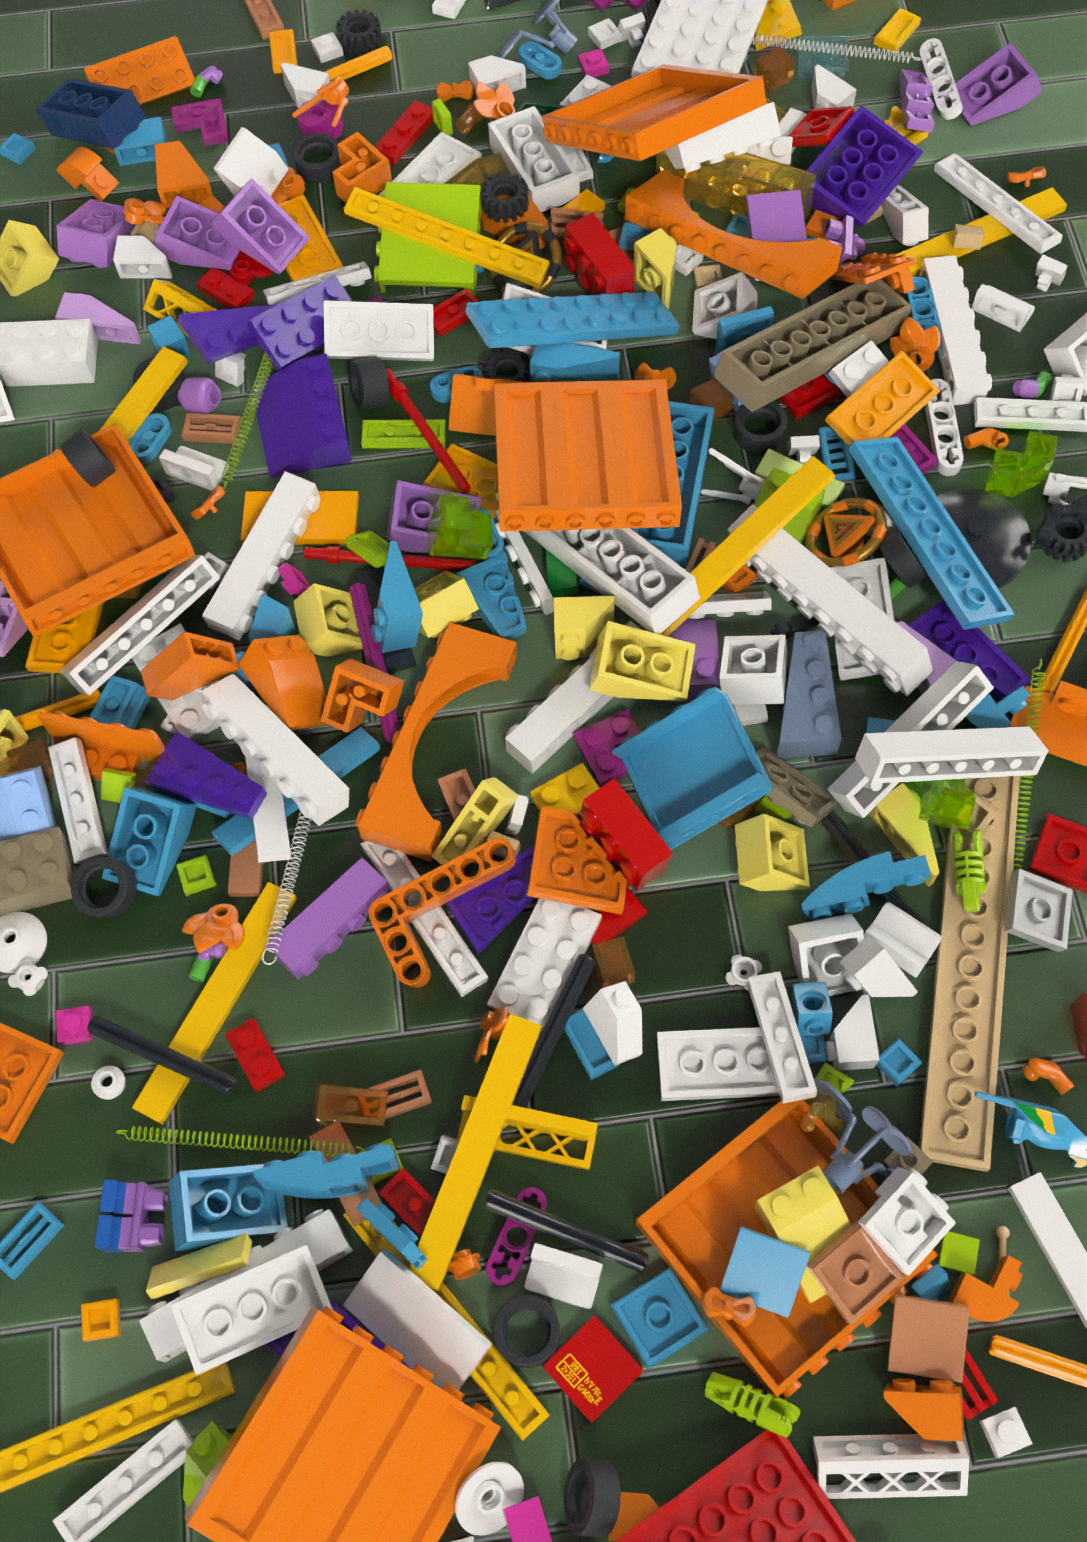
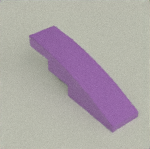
M901 69L900 100L905 125L908 129L932 133L935 124L931 116L934 103L930 98L933 86L925 73Z

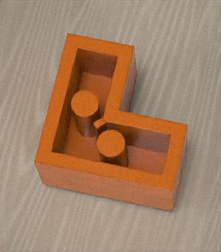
M356 132L337 144L341 167L332 173L336 194L345 203H347L354 187L377 194L385 189L386 182H392L389 160L360 133Z
M350 658L335 666L320 722L348 733L362 724L366 710L383 717L397 708L405 680Z

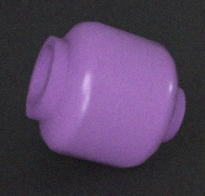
M190 377L181 384L178 391V400L188 413L209 414L220 404L221 392L211 378Z

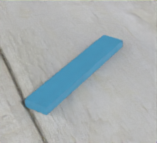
M359 727L318 758L341 779L381 750V748L371 735L362 727ZM282 794L285 816L288 817L299 807L291 797L287 798ZM235 815L212 832L214 838L231 856L256 840L253 820L239 815Z

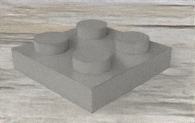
M1022 869L1012 871L1005 932L1056 952L1067 950L1073 890Z

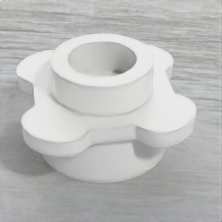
M735 955L731 958L732 967L730 972L726 974V982L729 985L737 984L744 986L749 991L747 985L748 977L757 976L762 971V965L759 961L749 957ZM742 970H745V971L747 972V974H746V975H742V974H741V971H742Z
M23 959L20 961L19 969L16 973L9 977L8 983L12 988H20L26 996H32L43 986L48 972L44 967L38 968L33 965L30 959ZM27 975H31L29 980L25 979Z

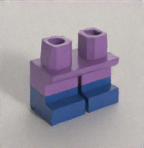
M104 1180L99 1211L105 1215H99L95 1248L102 1252H145L146 1246L162 1245L165 1233L164 1225L149 1223L150 1211L167 1210L169 1193L152 1188L145 1182L122 1183L117 1180Z

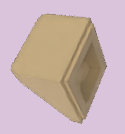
M955 224L953 247L980 250L984 239L982 227Z
M971 792L953 818L972 832L979 829L983 832L1000 810L977 793Z

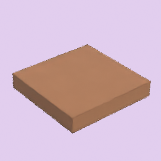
M860 1219L806 1265L843 1319L851 1326L905 1279L896 1265L858 1223Z
M895 1294L887 1363L888 1371L962 1383L969 1306Z

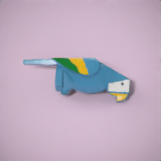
M975 1091L974 1096L977 1098L1012 1107L1008 1113L1004 1130L1006 1136L1011 1138L1014 1144H1020L1027 1139L1042 1148L1065 1150L1067 1155L1074 1160L1072 1163L1074 1167L1082 1168L1087 1166V1137L1057 1109L1010 1097L1006 1098Z

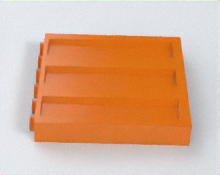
M663 64L543 115V133L547 143L642 161L766 105L763 77Z
M666 379L494 383L500 532L680 527L682 502Z
M116 423L91 435L108 456L116 470L114 474L96 487H91L83 480L61 450L0 478V579L33 637L195 557L187 535Z
M781 1100L636 1220V1226L703 1309L702 1298L705 1293L713 1287H717L719 1290L721 1288L741 1226L770 1236L753 1208L756 1201L816 1166H819L821 1171H823L832 1162L829 1157L835 1152L839 1140L805 1100L782 1104ZM844 1147L842 1153L845 1154L848 1150ZM870 1176L863 1178L857 1185L852 1183L842 1194L834 1191L851 1225L858 1219H861L879 1199L875 1193L879 1186ZM932 1249L909 1276L901 1272L905 1279L852 1326L846 1323L827 1295L809 1304L800 1287L798 1288L788 1318L756 1306L757 1315L755 1320L746 1327L741 1326L734 1319L725 1320L722 1316L709 1318L767 1392L775 1395L776 1398L782 1394L787 1399L802 1386L798 1378L808 1370L814 1375L829 1362L825 1355L835 1346L841 1351L856 1338L852 1331L861 1323L867 1328L882 1315L878 1308L887 1300L893 1305L895 1294L905 1295L909 1290L904 1285L913 1277L918 1280L933 1267L930 1262L938 1254ZM723 1294V1295H724L726 1298H728V1299H732V1300H735V1301H736V1300H739V1299H737V1298H734V1297H731V1296H729V1295Z
M325 1305L323 1310L319 1311L311 1307L183 1517L189 1527L214 1542H438L455 1512V1501L461 1485L473 1471L479 1468L501 1427L491 1421L494 1413L477 1402H475L472 1408L461 1402L465 1394L447 1383H445L443 1389L433 1384L431 1381L435 1376L418 1364H415L413 1370L402 1364L401 1362L405 1356L395 1349L385 1345L383 1350H380L372 1345L371 1342L374 1336L357 1325H355L352 1331L341 1325L340 1323L344 1317Z

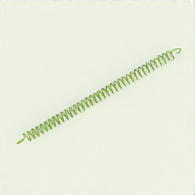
M265 352L263 358H264L265 360H266V359L270 360L269 358H265V355L268 356V355L266 354V352ZM262 359L256 381H254V386L257 388L261 385H256V382L265 383L264 381H268V379L264 380L261 378L266 377L259 376L258 374L264 375L263 373L268 374L267 372H271L269 368L273 367L270 364L272 362L263 363L264 359ZM254 386L241 418L242 421L238 427V431L249 435V432L246 430H251L249 426L253 424L249 421H243V418L253 419L252 417L256 415L252 412H257L255 408L248 407L247 405L253 406L252 404L260 403L258 399L251 398V395L256 397L255 395L263 394V391L254 389ZM237 431V435L235 436V438L239 436L243 439H248L247 436L238 434ZM235 439L240 443L246 444V441L242 439ZM234 440V444H232V449H234L235 451H237V452H239V453H243V451H242L241 449H239V448H234L233 445H236V446L241 445V446H243V447H240V448H245L244 445L239 444V443H235V440ZM232 449L230 450V454H233L236 457H242L238 453H232ZM229 454V458L233 461L240 462L238 458L230 457ZM227 458V463H230L231 465L236 467L238 466V464L235 462H229V458ZM226 463V467H224V472L234 476L233 472L226 471L225 468H228L232 471H237L236 468L227 466ZM224 472L222 473L223 476H221V480L222 477H225L228 480H234L230 476H224ZM223 481L225 483L223 489H225L227 481Z
M1040 659L1039 667H1036L1032 670L1033 673L1035 669L1040 670L1042 665V659ZM1037 672L1032 674L1031 677L1033 678V675L1045 676L1046 674L1043 672ZM1033 678L1031 680L1032 685L1038 687L1044 686L1043 683L1032 682L1033 680L1042 682L1045 681L1044 678ZM1032 685L1030 686V688H1031L1032 690L1036 691V692H1043V691H1044V690L1041 689V688H1034V689H1033V688H1032ZM1030 690V701L1043 702L1041 699H1031V696L1043 697V695L1039 693L1032 694V690ZM1030 701L1028 702V704H1029L1030 706H1032V707H1035V708H1041V707H1042V706L1039 705V704H1032V705H1031V704H1030ZM1028 706V717L1041 718L1039 715H1029L1030 711L1033 713H1041V711L1037 709L1030 710V706ZM1028 717L1026 718L1027 721L1030 722V723H1033V724H1039V723H1040V722L1037 721V720H1030V721H1029V720H1028ZM1026 722L1027 727H1030L1031 729H1039L1038 726H1028V722ZM1020 776L1019 788L1032 789L1031 786H1021L1020 783L1031 784L1033 783L1031 780H1021V777L1033 778L1034 776ZM1019 790V793H1023V794H1027V795L1032 794V793L1029 792V791H1020V790ZM1018 794V797H1019L1018 799H1020V798H1021V799H1024V800H1030V799H1031L1030 797H1020L1019 794ZM1018 801V804L1026 806L1030 805V803ZM1017 807V810L1029 811L1028 808ZM1017 813V815H1020V816H1024V817H1028V816H1029L1028 814H1025V813H1020V814ZM1017 819V820H1016V821H1021V822H1028V820H1026V819ZM1016 824V827H1017V826H1018V827H1022V828H1027V827H1028L1027 825H1017V824ZM1016 830L1019 833H1027L1024 830ZM1015 836V838L1026 839L1025 836ZM1015 841V843H1017V844H1021V845H1025V844H1026L1025 842H1021V841H1017V842H1016V841ZM1014 847L1017 850H1025L1022 847ZM1014 853L1018 856H1024L1023 853ZM1015 858V859H1014L1015 861H1019V862L1024 861L1023 859H1018V858ZM1013 864V870H1014V866H1016V867H1023V865H1020V864Z
M133 1126L131 1129L132 1137L130 1139H128L126 1133H122L128 1132V1130H117L116 1133L125 1134L127 1140L133 1139L134 1141H137L139 1139V1141L145 1140L146 1142H149L150 1140L152 1142H155L157 1140L158 1143H161L162 1141L164 1143H167L168 1141L170 1142L172 1130L171 1128L168 1130L167 1142L164 1141L166 1133L165 1128H163L161 1141H158L160 1131L159 1128L156 1129V1139L154 1141L152 1140L153 1127L150 1128L149 1140H146L145 1138L147 1135V1127L144 1128V1138L142 1140H140L139 1138L141 1134V1126H139L137 1130V1139L133 1138L135 1134V1126ZM175 1129L174 1131V1141L170 1142V1144H173L175 1142L177 1145L181 1142L183 1145L188 1143V1145L194 1144L195 1146H197L198 1144H200L201 1146H204L206 1144V1146L209 1147L212 1144L213 1147H216L218 1145L220 1148H222L223 1146L225 1148H228L230 1146L232 1149H234L235 1147H237V1149H241L243 1147V1149L246 1150L249 1147L250 1150H253L255 1148L257 1151H259L260 1149H262V1151L268 1149V1151L271 1152L274 1149L275 1152H278L280 1149L282 1153L285 1152V1150L287 1151V1153H290L291 1151L294 1154H296L297 1152L301 1153L299 1149L301 1143L300 1139H298L297 1151L294 1152L293 1150L294 1138L292 1139L291 1150L289 1152L287 1150L288 1138H286L284 1151L281 1150V1137L279 1139V1148L277 1151L274 1147L276 1142L275 1137L273 1138V1147L271 1150H269V1136L267 1137V1146L265 1149L262 1148L263 1136H261L259 1149L256 1148L257 1135L254 1137V1147L252 1149L250 1148L251 1135H249L248 1146L244 1148V1134L242 1135L241 1147L239 1148L237 1145L239 1140L238 1134L235 1138L236 1144L234 1147H232V1133L229 1137V1145L227 1147L225 1146L227 1135L226 1133H224L223 1145L220 1146V1132L217 1134V1144L215 1146L213 1145L214 1132L211 1133L210 1145H207L208 1132H205V1142L203 1145L201 1144V1131L199 1132L198 1136L199 1142L195 1144V1130L192 1134V1143L189 1144L188 1142L190 1136L189 1130L186 1133V1142L183 1143V1129L180 1132V1142H176L178 1134L177 1129ZM306 1139L304 1140V1150H303V1152L306 1151V1145H307V1140H306ZM313 1140L310 1142V1150H312ZM319 1140L316 1144V1152H318ZM324 1140V1141H323V1150H322V1153H324L325 1156H328L329 1153H330V1155H331L332 1157H333L335 1154L338 1156V1153H337L338 1142H336V1144H335V1152H334V1154L332 1155V1154H331L332 1142L330 1141V1143H329V1151H328V1154L326 1155V1154H325V1150H324V1149H325V1144H326V1142H325V1140ZM344 1142L342 1143V1151H341V1154H344V1153H343V1150H344ZM350 1143L348 1144L347 1154H350Z

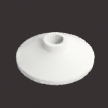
M12 912L1 916L0 972L16 973L19 969V963L23 959H30L33 965H35L44 954L47 946V932L42 922L26 912ZM15 934V940L7 943L8 938Z
M491 1462L477 1468L466 1478L458 1491L455 1501L456 1518L464 1530L473 1535L482 1536L497 1532L506 1526L502 1509L521 1503L523 1500L524 1484L519 1472L508 1463Z

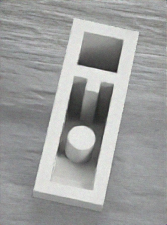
M897 185L881 204L884 207L883 215L892 235L899 242L906 246L917 245L919 241L928 239L929 208L900 185Z

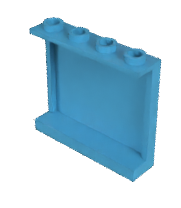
M716 687L703 690L692 702L674 708L671 711V715L661 721L658 720L646 726L645 731L637 736L624 739L619 747L612 750L613 755L623 760L653 828L670 850L775 790L728 695Z

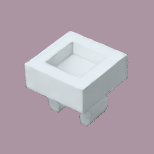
M642 12L621 19L618 25V29L622 33V41L628 40L632 48L640 46V39L644 37L642 32L646 20Z
M1042 255L1037 263L1035 273L1039 277L1037 281L1039 283L1036 288L1046 292L1051 282L1060 286L1068 265Z
M240 352L215 362V376L237 387L244 382V358L246 354Z
M1060 374V377H1055L1049 400L1080 402L1085 386L1084 378H1076L1072 374Z
M819 435L790 437L787 443V456L797 455V462L804 465L811 458V454H816L819 449Z

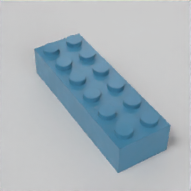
M669 401L682 502L680 527L633 528L632 530L683 569H686L715 408Z

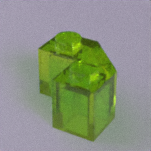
M1029 431L1021 453L996 448L988 468L985 491L1014 497L1046 480L1055 459L1058 436Z
M965 779L910 781L908 784L909 790H914L923 795L918 818L948 830L969 829L976 801L973 790L967 788L964 782Z

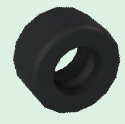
M374 356L351 361L348 368V380L355 405L360 410L387 405L390 392L389 380L381 359Z
M80 429L60 444V449L66 459L91 487H96L115 473V467L108 456L85 430Z

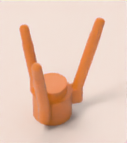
M336 77L330 83L318 89V95L293 112L292 117L296 118L325 98L327 103L339 105L331 124L332 127H336L344 107L348 104L346 96L349 93V88L340 77Z

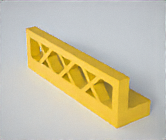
M157 279L153 280L143 307L144 310L160 320L171 315L182 333L186 336L188 335L176 320L175 309L182 308L184 314L216 310L172 282ZM158 294L163 297L166 307L161 310L154 308Z
M464 1095L461 1107L463 1115L457 1136L458 1140L462 1136L476 1097ZM514 1105L511 1106L503 1128L508 1125L517 1127L523 1138L510 1145L503 1143L499 1137L495 1147L496 1151L585 1170L590 1169L598 1123ZM523 1129L533 1131L527 1135ZM541 1132L550 1134L556 1144L545 1152L536 1150L530 1139ZM556 1136L566 1138L560 1142ZM574 1139L588 1142L584 1160L569 1157L563 1146ZM525 1142L529 1146V1148L519 1147ZM560 1150L563 1156L552 1153Z

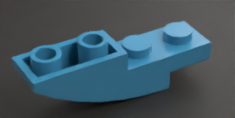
M888 851L871 856L841 870L821 884L801 904L807 920L830 918L832 914L843 911L849 914L863 910L864 906L870 905L867 893L882 894L891 891L895 886L903 884L916 886L922 884L925 879L931 878L926 855L893 863L891 853Z
M376 1144L368 1147L366 1152L355 1155H338L331 1162L327 1161L321 1151H304L296 1156L297 1158L284 1162L281 1160L267 1162L263 1165V1168L253 1170L256 1180L265 1189L293 1197L318 1199L345 1197L368 1192L367 1178L400 1169L397 1154L391 1144Z

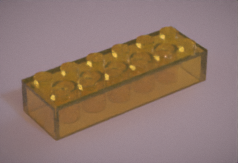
M665 151L657 153L656 175L664 170L685 179L683 197L687 200L731 214L736 212L747 216L746 195L801 190L805 222L810 214L817 174L747 152L737 156L730 152L724 155L725 160L710 164L709 160L700 163V169L685 172V168H674Z

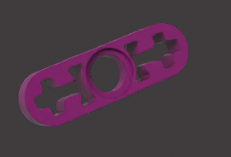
M529 1187L518 1194L516 1199L522 1202L524 1199L530 1200L532 1196L538 1197L537 1204L541 1206L540 1209L547 1211V1200L541 1190ZM507 1218L486 1264V1273L492 1284L498 1287H507L516 1280L538 1230ZM514 1227L523 1228L527 1233V1240L522 1246L514 1247L507 1241V1234ZM503 1246L512 1254H520L518 1260L511 1256L508 1262V1269L512 1271L510 1276L503 1275L501 1279H497V1272L493 1269L495 1263L501 1265L506 1256L504 1252H499L501 1247Z

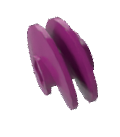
M322 99L297 116L298 127L302 132V137L313 133H325L335 139L339 138L344 125L342 114L336 127L331 125L338 106L335 104L331 105L325 99Z

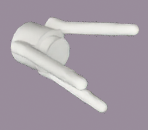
M710 448L709 453L723 462L727 468L743 477L739 487L743 494L702 489L701 494L738 500L748 505L752 499L756 500L765 480L750 473L713 448Z
M1050 472L1043 494L1050 496L1048 503L1067 505L1068 503L1061 500L1060 497L1066 498L1070 487L1087 490V477L1067 476Z

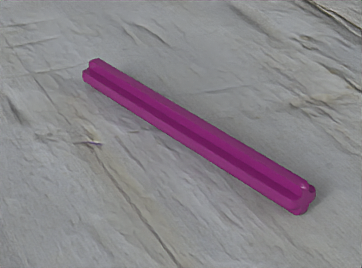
M355 583L350 586L349 593L366 664L387 673L378 642L374 643L371 636V625H374V617L366 585ZM396 709L383 717L379 715L386 743L392 744L395 732L397 730L401 731Z

